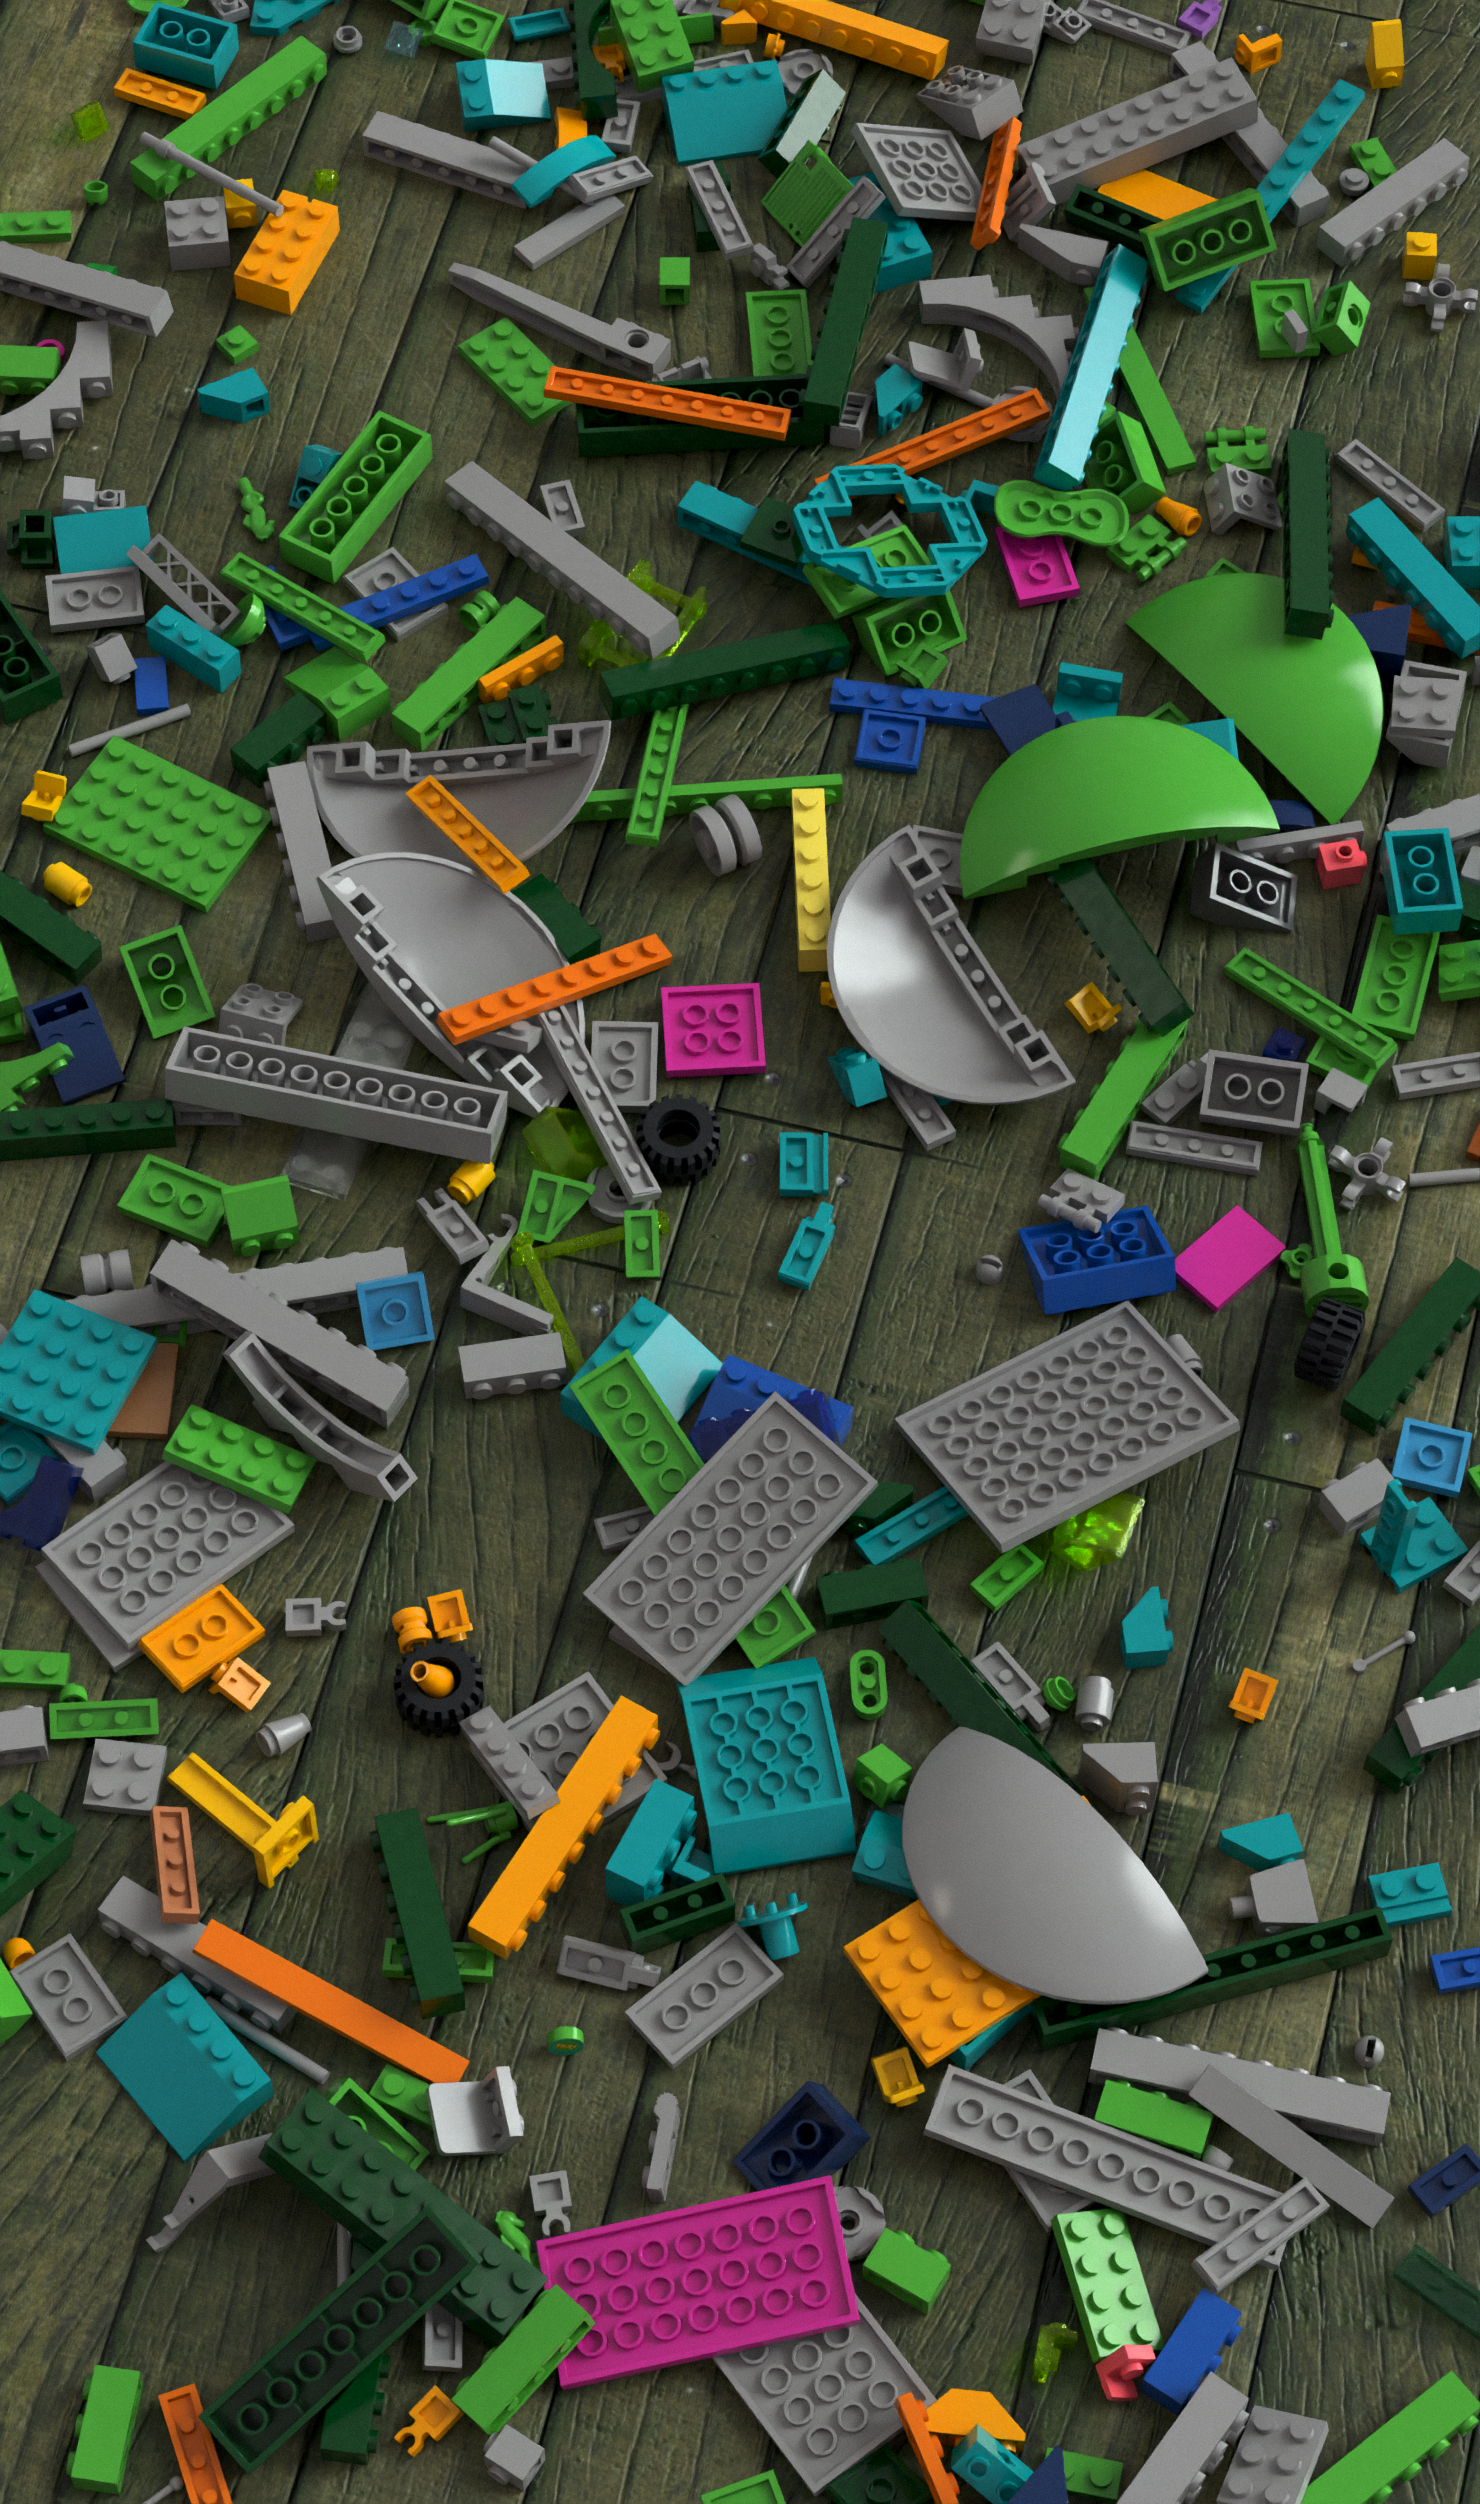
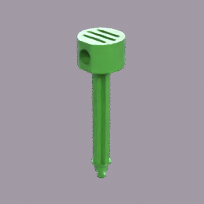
M1304 1123L1301 1126L1303 1133L1299 1136L1296 1152L1299 1156L1315 1252V1259L1304 1265L1300 1272L1305 1311L1311 1318L1318 1303L1325 1297L1366 1311L1369 1305L1363 1264L1358 1258L1342 1254L1324 1151L1325 1143L1319 1139L1318 1133L1313 1131V1124Z

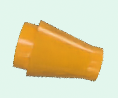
M1163 497L1156 506V512L1181 536H1192L1201 525L1202 517L1198 514L1196 508L1173 501L1168 497Z
M418 1661L411 1667L410 1676L416 1681L425 1696L433 1699H442L452 1693L455 1681L451 1670L447 1667L429 1664L425 1661Z

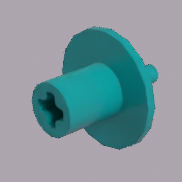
M796 1892L785 1895L787 1905L776 1907L775 1902L765 1904L766 1910L755 1913L753 1904L744 1906L745 1917L737 1921L739 1927L759 1924L767 1956L770 1960L788 1957L800 1952L790 1915L801 1912L809 1906L807 1901L798 1902Z

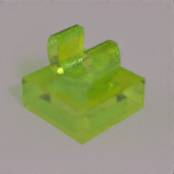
M94 100L70 113L81 141L87 142L110 129L98 101Z

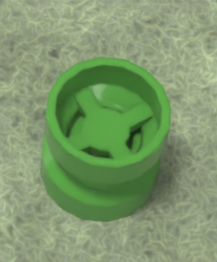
M480 590L473 596L471 603L464 604L457 612L461 623L470 632L476 634L483 624H487L488 621H491L497 615L501 607L493 595L485 590Z

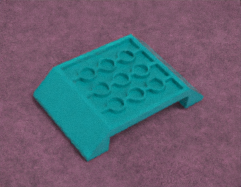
M815 1657L769 1664L758 1669L751 1667L703 1675L686 1687L676 1681L682 1715H685L708 1829V1846L714 1875L722 1873L724 1876L857 1853L850 1796L823 1673Z

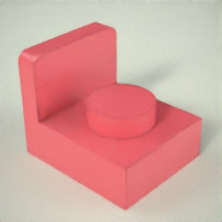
M1124 2344L1095 2365L1102 2388L1109 2401H1133L1138 2398L1133 2379L1144 2373L1143 2368L1156 2360L1151 2345Z

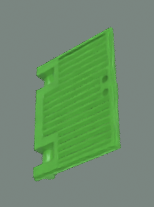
M808 140L760 203L802 248L854 186L836 168L828 155L819 146ZM810 156L817 161L811 170L805 164Z

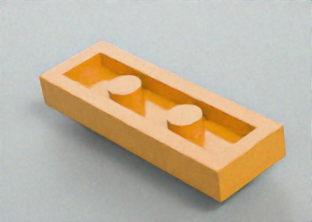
M129 68L125 69L113 88L114 96L185 120L199 112L206 104V94Z
M555 635L479 678V698L485 704L502 700L508 695L509 690L526 686L545 672L555 670L564 662L563 642Z

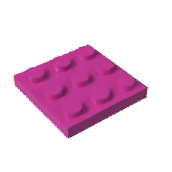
M759 983L661 987L667 1078L766 1073Z

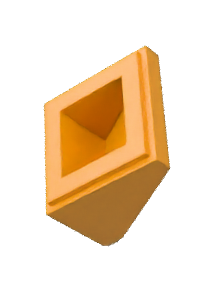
M745 9L721 21V43L723 45L749 44L757 41V22Z

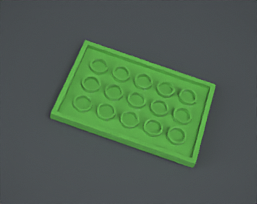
M113 735L62 800L52 822L46 821L43 824L44 833L207 913L273 825L270 811Z

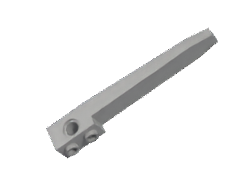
M453 263L448 270L449 283L473 299L604 364L646 382L654 378L655 373H662L671 360V340L659 333H653L639 327L633 322L617 317L615 322L609 325L473 267Z

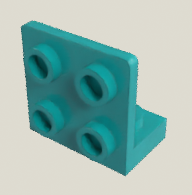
M1061 662L1052 710L1056 715L1068 710L1074 721L1116 716L1121 696L1123 673Z

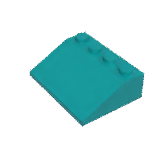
M776 60L661 76V102L678 166L761 154L787 109L783 83Z
M641 1296L560 1393L561 1413L604 1440L578 1402L569 1385L628 1348L679 1425L711 1386L723 1363L670 1313Z
M182 1972L154 1992L96 2051V2055L184 2163L188 2162L274 2096L271 2079Z

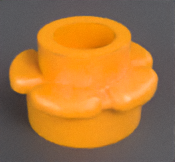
M778 32V35L769 33L764 57L772 58L771 60H775V57H782L785 40L780 39L781 33Z

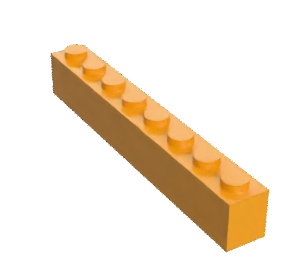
M720 0L719 8L733 10L735 14L745 9L759 24L929 80H933L945 65L949 40L828 0Z
M620 1696L558 1789L557 1794L560 1803L542 1813L469 1922L468 1935L470 1940L505 1960L512 1950L517 1952L522 1947L527 1937L526 1929L532 1921L538 1922L546 1909L547 1903H545V1900L551 1891L557 1893L566 1878L565 1870L570 1863L576 1864L584 1852V1841L589 1834L595 1835L604 1820L602 1814L608 1805L613 1807L622 1794L623 1788L621 1785L627 1776L633 1778L642 1762L640 1757L645 1749L651 1750L660 1736L658 1715L624 1696Z

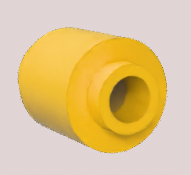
M63 862L49 865L42 876V880H44L43 888L68 905L74 904L80 907L91 894L92 885L88 883V879Z
M466 1160L450 1177V1184L447 1186L449 1194L461 1204L466 1205L470 1201H475L496 1177L493 1163L485 1164Z

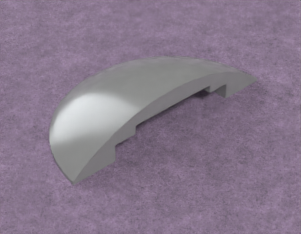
M602 720L548 725V736L526 738V743L418 753H410L406 748L375 751L367 741L307 746V770L316 807L323 822L333 837L354 858L383 852H411L448 859L483 874L410 803L405 793L426 777L432 775L522 863L557 837L576 816L587 800L605 760L610 738L611 721Z
M908 824L889 836L860 863L849 878L839 896L828 933L827 965L832 995L844 1023L860 1047L870 1057L876 1058L882 1068L906 1084L930 1095L962 1103L981 1105L1015 1104L1055 1094L1075 1085L1074 1077L1044 1031L1040 1030L1037 1032L1026 1014H1021L959 918L958 909L942 886L941 872L911 826Z
M411 852L368 854L347 860L319 875L316 879L320 891L345 944L367 979L402 1023L434 1055L473 1085L508 1091L507 1106L535 1119L544 1121L558 1107L570 1090L544 1039L528 1054L473 1039L453 1046L436 1023L438 1013L570 965L567 958L556 945L555 938L537 915L510 891L503 894L485 875L448 859ZM582 998L566 1003L564 1006L585 1044V1017ZM532 1017L521 1020L536 1026Z
M959 1726L929 1753L917 1771L904 1806L902 1820L904 1860L912 1887L921 1905L945 1937L969 1959L1004 1981L1027 1991L1053 1999L1087 2004H1122L1152 1999L1189 1985L1208 1973V1967L1186 1925L1149 1870L1115 1829L1067 1783L1020 1750L990 1735Z

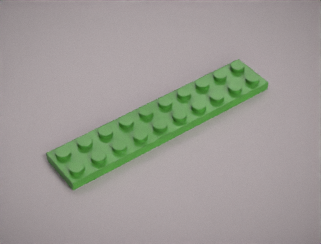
M628 1348L569 1385L578 1402L654 1517H656L705 1465ZM784 1586L735 1639L753 1667L758 1669L771 1664L816 1635V1631L787 1587Z

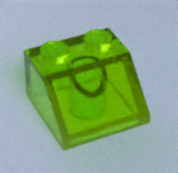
M546 1106L521 1131L528 1142L529 1150L536 1156L543 1168L542 1172L582 1182L587 1180L591 1172L598 1166L600 1169L608 1165L581 1111Z
M1120 1492L1060 1523L1054 1532L1055 1540L1051 1551L1081 1572L1122 1559L1145 1500L1139 1496Z

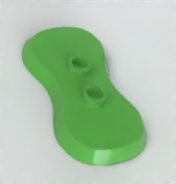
M1013 480L1001 485L994 498V512L998 523L1006 533L1021 539L1063 536L1092 547L1102 548L1123 540L1129 528V513L1124 501L1117 495L1102 489L1063 492L1052 490L1027 480Z

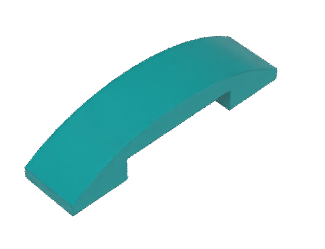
M597 135L586 136L564 145L540 160L512 184L511 188L529 208H532L551 197L554 189L567 182L570 175L608 164L615 160L616 155Z

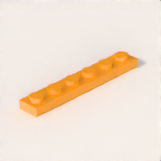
M429 775L405 793L410 803L503 894H506L530 876L526 866L432 775Z

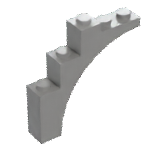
M991 275L919 281L918 306L922 324H950L970 327L992 334L1012 344L1026 354L1043 371L1058 400L1079 336V328L1073 327L1071 315L1039 318L1038 307H1033L1031 295L999 297L998 287L992 286Z
M108 320L77 322L76 341L70 358L59 376L45 391L27 404L0 416V452L22 450L23 460L54 458L53 429L84 427L83 398L113 396L111 339Z
M245 1331L222 1353L255 1400L252 1404L267 1425L272 1429L291 1433L307 1455L316 1458L317 1461L331 1464L349 1490L395 1502L418 1479L399 1452L385 1448L365 1438L341 1422L306 1393L270 1355L253 1332Z

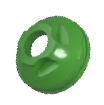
M249 593L236 605L244 615L221 637L223 641L233 647L243 646L248 643L253 644L266 626L267 617H265L262 600L255 594Z

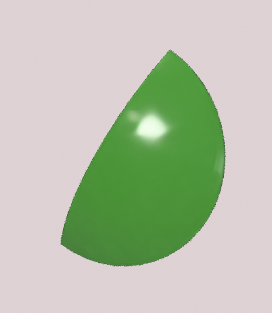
M1229 573L1197 579L1158 596L1132 615L1125 622L1126 625L1166 664L1168 663L1175 671L1182 675L1225 718L1234 719L1235 728L1286 778L1289 784L1331 825H1335L1356 800L1371 773L1382 737L1384 718L1383 693L1374 658L1365 640L1348 617L1332 603L1330 609H1334L1331 628H1325L1322 640L1284 634V578L1258 573Z
M1104 716L1085 719L1063 725L1030 741L1012 754L986 782L970 811L961 842L960 882L963 899L967 900L1026 887L1027 876L1058 870L1059 864L1182 837H1185L1187 842L1214 836L1216 843L1224 844L1279 832L1280 828L1265 793L1254 777L1237 759L1208 738L1188 728L1147 717Z

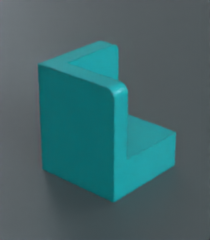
M691 1835L688 1837L671 1872L670 1884L677 1888L714 1876L711 1856L696 1849L697 1838Z

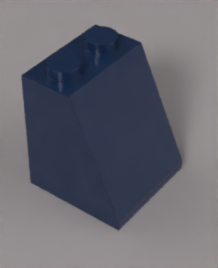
M1405 604L1347 616L1365 640L1374 658L1380 676L1382 691L1393 693L1394 675L1401 676L1412 605Z

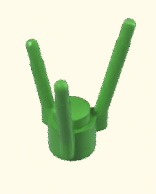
M510 1801L484 1808L430 1816L426 1819L429 1824L446 1822V1825L449 1827L484 1820L488 1833H496V1836L463 1857L461 1860L463 1864L469 1863L498 1843L512 1839L510 1830L518 1828L516 1812Z

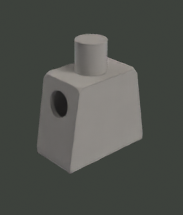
M1304 1859L1250 1875L1246 1885L1247 1895L1229 1898V1910L1232 1920L1252 1917L1255 1934L1258 1936H1274L1319 1923Z

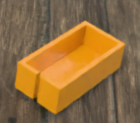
M283 189L276 201L284 206L282 215L277 217L272 213L268 214L234 272V283L237 299L291 316L337 237L340 226L338 206L316 199L309 203L308 197Z

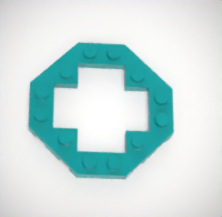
M896 464L836 466L829 473V477L824 482H820L808 494V498L793 509L791 517L808 560L884 598L945 595L985 552L988 541L969 500L959 495L957 498H952L942 493L943 487L922 477L917 481L905 475L906 469ZM901 493L909 513L939 512L952 543L929 544L927 556L931 565L878 567L870 547L840 548L827 517L851 516L853 506L849 495Z

